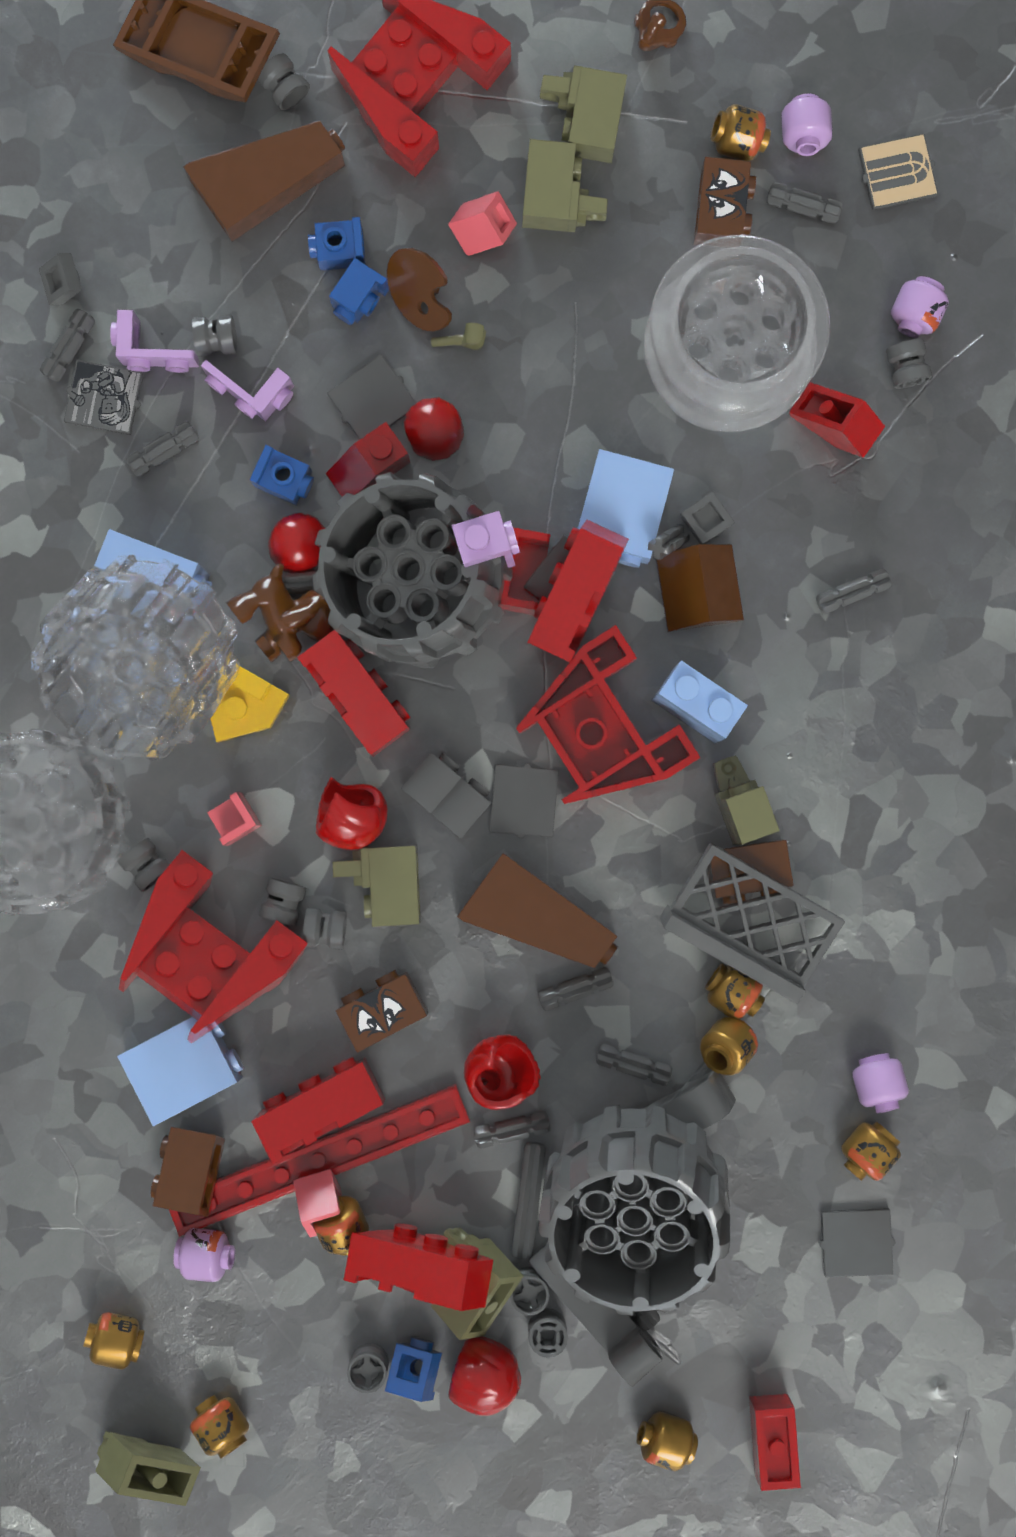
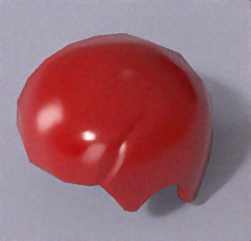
M440 397L421 399L412 405L406 413L404 430L413 451L418 456L435 461L447 459L459 450L464 437V427L461 416L452 403Z
M301 512L283 517L271 530L268 549L271 560L276 565L282 564L284 566L283 571L289 573L305 572L318 566L320 548L315 545L318 531L326 528L318 518L310 514Z

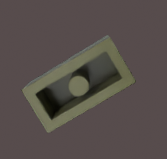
M574 65L573 72H564L563 77L543 75L540 99L557 102L559 109L567 111L561 141L576 143L575 157L612 163L627 80L626 74Z
M530 139L522 228L575 232L576 227L586 226V221L606 220L608 199L588 196L589 190L580 188L582 158L575 157L576 143Z
M735 755L713 763L718 793L714 795L732 844L742 845L780 831L764 786L758 787L756 780L750 781L738 757Z
M417 846L361 848L360 851H352L353 861L332 862L333 877L353 876L354 886L370 887L371 895H364L365 918H372V927L415 925L421 923Z
M448 1228L442 1235L448 1238V1244L454 1246L456 1244L471 1245L479 1248L478 1254L494 1259L486 1307L458 1311L432 1304L431 1307L459 1340L482 1337L486 1334L523 1278V1274L490 1238L478 1239L474 1234H467L462 1228Z
M105 1431L103 1442L97 1451L100 1460L95 1472L118 1495L186 1506L201 1467L180 1448L149 1443L145 1439Z

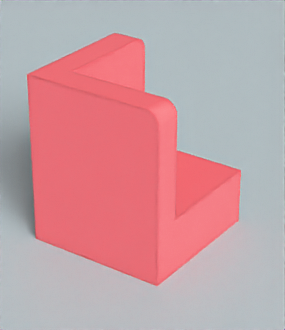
M497 191L463 203L448 225L465 254L470 256L503 245L517 225V222L501 194Z
M241 792L233 793L230 795V799L207 812L221 835L219 840L223 846L233 844L262 826Z
M331 1169L293 1180L300 1221L310 1238L317 1236L313 1222L340 1214L338 1196H341L342 1192Z

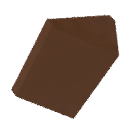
M697 544L673 551L661 560L656 559L667 632L744 620L732 544Z

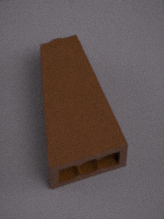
M317 121L189 162L183 168L194 188L233 242L344 167L342 151L345 150V146L334 129L327 131L321 121Z
M504 853L457 916L463 922L593 968L597 966L599 961L606 965L618 948L613 943L617 938L616 934Z

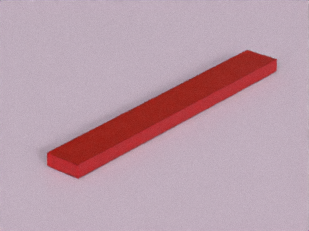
M455 1084L318 1138L317 1141L308 1146L302 1145L284 1154V1159L273 1165L270 1159L267 1158L217 1178L208 1217L169 1210L177 1233L181 1237L192 1228H204L295 1192L293 1180L329 1169L332 1170L334 1175H338L470 1122V1118L458 1087Z

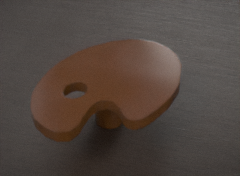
M404 248L394 252L387 266V281L396 306L408 321L422 330L438 331L444 329L451 322L452 313L447 307L437 301L435 295L439 293V287L447 285L448 279L438 263L425 252L415 248ZM422 302L428 306L427 314L421 309Z

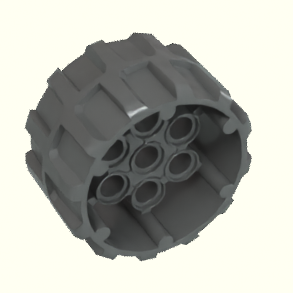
M388 472L378 475L375 478L377 484L369 486L356 495L346 493L337 502L341 508L335 514L329 526L318 531L315 545L320 548L318 571L312 576L314 591L325 598L331 610L328 623L332 628L351 639L355 644L363 648L365 652L388 662L408 663L422 669L435 668L442 657L454 653L468 656L477 650L478 637L488 628L492 621L497 624L500 623L505 614V611L500 606L504 590V581H511L513 578L512 567H507L504 556L464 567L463 562L454 556L458 550V545L452 525L486 514L469 497L450 487L437 476L427 473L420 474L419 480H402ZM421 508H437L444 515L440 520L436 518L426 519L416 527L409 522L410 514L408 512ZM405 527V538L399 544L394 545L392 540L394 533L399 528ZM443 531L444 540L442 544L436 548H431V537L435 533ZM377 534V539L380 543L378 547H367L373 536ZM381 559V570L378 574L370 576V565L373 561ZM414 563H419L420 572L418 576L412 580H407L406 572L408 568ZM452 567H457V579L453 583L445 585V572ZM357 580L364 581L373 586L366 600L368 610L371 612L367 618L364 617L359 604ZM395 594L396 604L391 611L384 612V600L389 595ZM465 594L458 607L448 617L449 605L446 601L449 595L455 597ZM432 598L434 601L432 612L422 617L420 614L422 603ZM407 617L419 623L416 627L418 636L406 639H392L391 631L383 627L386 622L398 624Z
M620 1105L605 1107L604 1114L584 1124L577 1121L566 1130L561 1153L554 1152L549 1157L546 1166L538 1220V1231L541 1237H547L546 1264L554 1275L560 1273L574 1288V1295L587 1304L592 1300L598 1304L615 1309L617 1314L633 1316L634 1311L660 1310L666 1313L678 1309L679 1302L695 1292H705L714 1283L716 1262L725 1258L729 1253L730 1200L728 1168L725 1159L711 1151L707 1145L706 1132L694 1122L686 1124L666 1114V1108L651 1105L647 1109H621ZM574 1197L580 1199L579 1204L573 1207ZM691 1213L695 1214V1220L691 1219Z

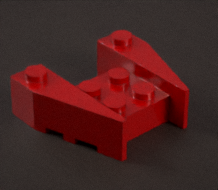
M382 0L383 8L390 12L391 15L352 62L332 46L327 51L332 71L346 93L348 92L366 124L372 129L384 152L411 175L416 177L439 150L438 131L418 116L419 113L457 67L484 89L488 90L511 62V42L481 18L433 0Z
M614 625L580 648L571 662L558 675L544 695L516 727L517 731L521 734L539 723L579 786L578 789L561 799L564 804L668 779L701 758L680 724L645 745L605 680L637 660L636 655L617 625Z
M181 850L157 879L122 972L119 990L124 993L137 976L197 1020L187 1038L189 1042L193 1043L216 1028L218 1024L236 1012L241 1011L266 992L280 985L303 955L308 943L276 920L251 953L246 951L191 910L209 888L213 872Z

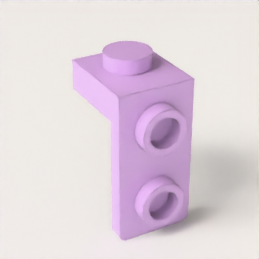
M117 310V322H112L110 328L111 344L116 346V357L123 366H127L128 370L147 372L150 371V366L165 367V370L170 372L184 373L189 371V367H199V358L193 350L139 349L140 320L133 310Z
M207 360L201 365L207 375L204 381L219 394L223 395L227 391L237 399L234 405L251 419L258 415L266 422L275 409L282 410L293 396L291 390L294 385L291 378L279 368L274 371L257 394L252 397Z
M499 511L452 525L464 567L501 556L505 557L508 568L515 566L513 555L520 553L511 520L502 522Z

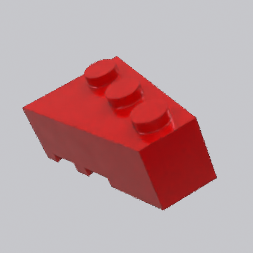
M587 519L580 529L573 527L564 546V549L570 552L564 564L557 562L548 583L554 586L548 598L542 596L533 617L538 620L527 643L571 662L584 639L629 541L628 538Z
M333 630L297 658L318 683L319 688L329 698L368 753L374 757L410 730L405 722L411 717L398 700L390 703L382 691L388 686L375 668L369 672L366 671L359 661L365 655L358 645L351 639L344 641L340 634Z
M353 1056L332 1067L335 1073L323 1079L320 1078L319 1074H316L297 1084L300 1091L288 1097L282 1091L262 1102L265 1108L251 1122L272 1165L284 1159V1154L302 1145L308 1146L327 1132L337 1127L341 1128L384 1104L386 1099L366 1058L356 1062Z
M403 1223L395 1224L394 1229L353 1232L351 1234L344 1281L357 1283L361 1280L379 1281L378 1290L390 1293L393 1286L414 1293L413 1299L458 1311L486 1307L494 1259L478 1254L479 1248L466 1244H456L454 1246L448 1244V1238L438 1234L422 1235L417 1233L418 1227Z

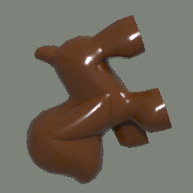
M282 564L274 566L270 575L258 580L251 590L234 596L226 602L242 624L249 621L257 608H260L267 629L255 642L271 663L281 655V651L290 662L296 659L302 650V645L296 633L303 632L318 642L334 630L328 623L331 610L325 598L316 593L314 589L297 599L291 598L282 580L284 569Z

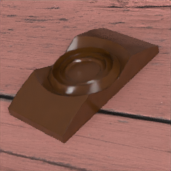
M135 0L113 46L119 52L158 73L174 75L190 81L215 96L247 102L280 33L276 28L205 0Z

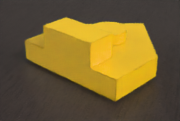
M221 656L202 689L216 742L218 743L271 729L290 696L288 693Z

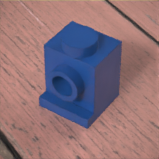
M352 217V220L314 223L315 234L308 235L310 258H317L320 271L348 268L354 258L366 265L363 228L360 217ZM331 239H342L341 243L337 246H332L328 243Z
M354 258L329 295L332 307L335 308L333 310L334 315L349 325H352L354 321L358 323L363 315L368 317L379 302L378 292L386 296L389 291L387 278Z
M265 445L250 481L254 487L297 506L300 497L305 499L308 496L314 482V477L310 476L312 470L308 464ZM281 469H288L290 471V477L285 481L277 479V474Z
M411 1337L410 1343H396L385 1388L386 1392L419 1402L434 1399L435 1392H433L442 1356L441 1352L432 1350L434 1342ZM417 1360L423 1362L420 1375L415 1371Z

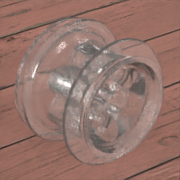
M728 235L705 241L690 249L669 268L662 278L655 293L645 329V362L656 391L667 406L678 416L695 426L707 430L740 432L772 422L783 415L800 398L808 383L818 371L826 354L831 324L829 306L824 290L814 272L798 255L781 244L766 238L751 235ZM739 291L745 293L749 298V304H735L730 294ZM706 306L711 309L714 317L702 320L696 316L694 308ZM767 315L774 316L779 321L780 328L775 330L766 328L761 318ZM735 334L740 339L738 344H734L730 348L725 344L726 340ZM696 343L701 344L706 348L708 356L700 359L695 358L690 354L688 347ZM761 353L770 355L774 360V367L769 369L761 367L756 361V355ZM723 368L735 370L738 374V381L723 380L719 375V370Z

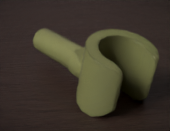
M466 323L464 335L432 337L431 344L432 347L462 345L468 349L479 350L484 345L486 330L482 324Z

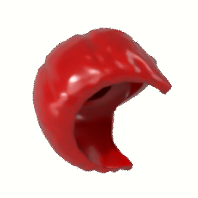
M330 777L321 795L316 819L317 836L325 843L345 850H357L368 846L382 833L387 822L388 807L383 794L372 785H343L333 777Z
M510 1034L496 1035L482 1040L471 1050L464 1064V1080L470 1094L476 1103L487 1109L501 1110L517 1106L527 1097L533 1095L540 1086L541 1076L538 1062L534 1059V1055L527 1047V1044L517 1036Z
M487 1337L466 1339L452 1374L448 1393L449 1399L463 1410L478 1416H491L503 1411L514 1401L521 1386V1373L515 1355L500 1342Z

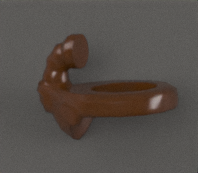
M648 0L643 4L634 19V25L639 30V48L642 51H651L660 46L673 48L677 44L678 38L683 34L686 27V16L683 9L672 0ZM657 6H665L671 9L677 17V25L671 29H663L667 22L665 16L655 12L650 17L651 9Z

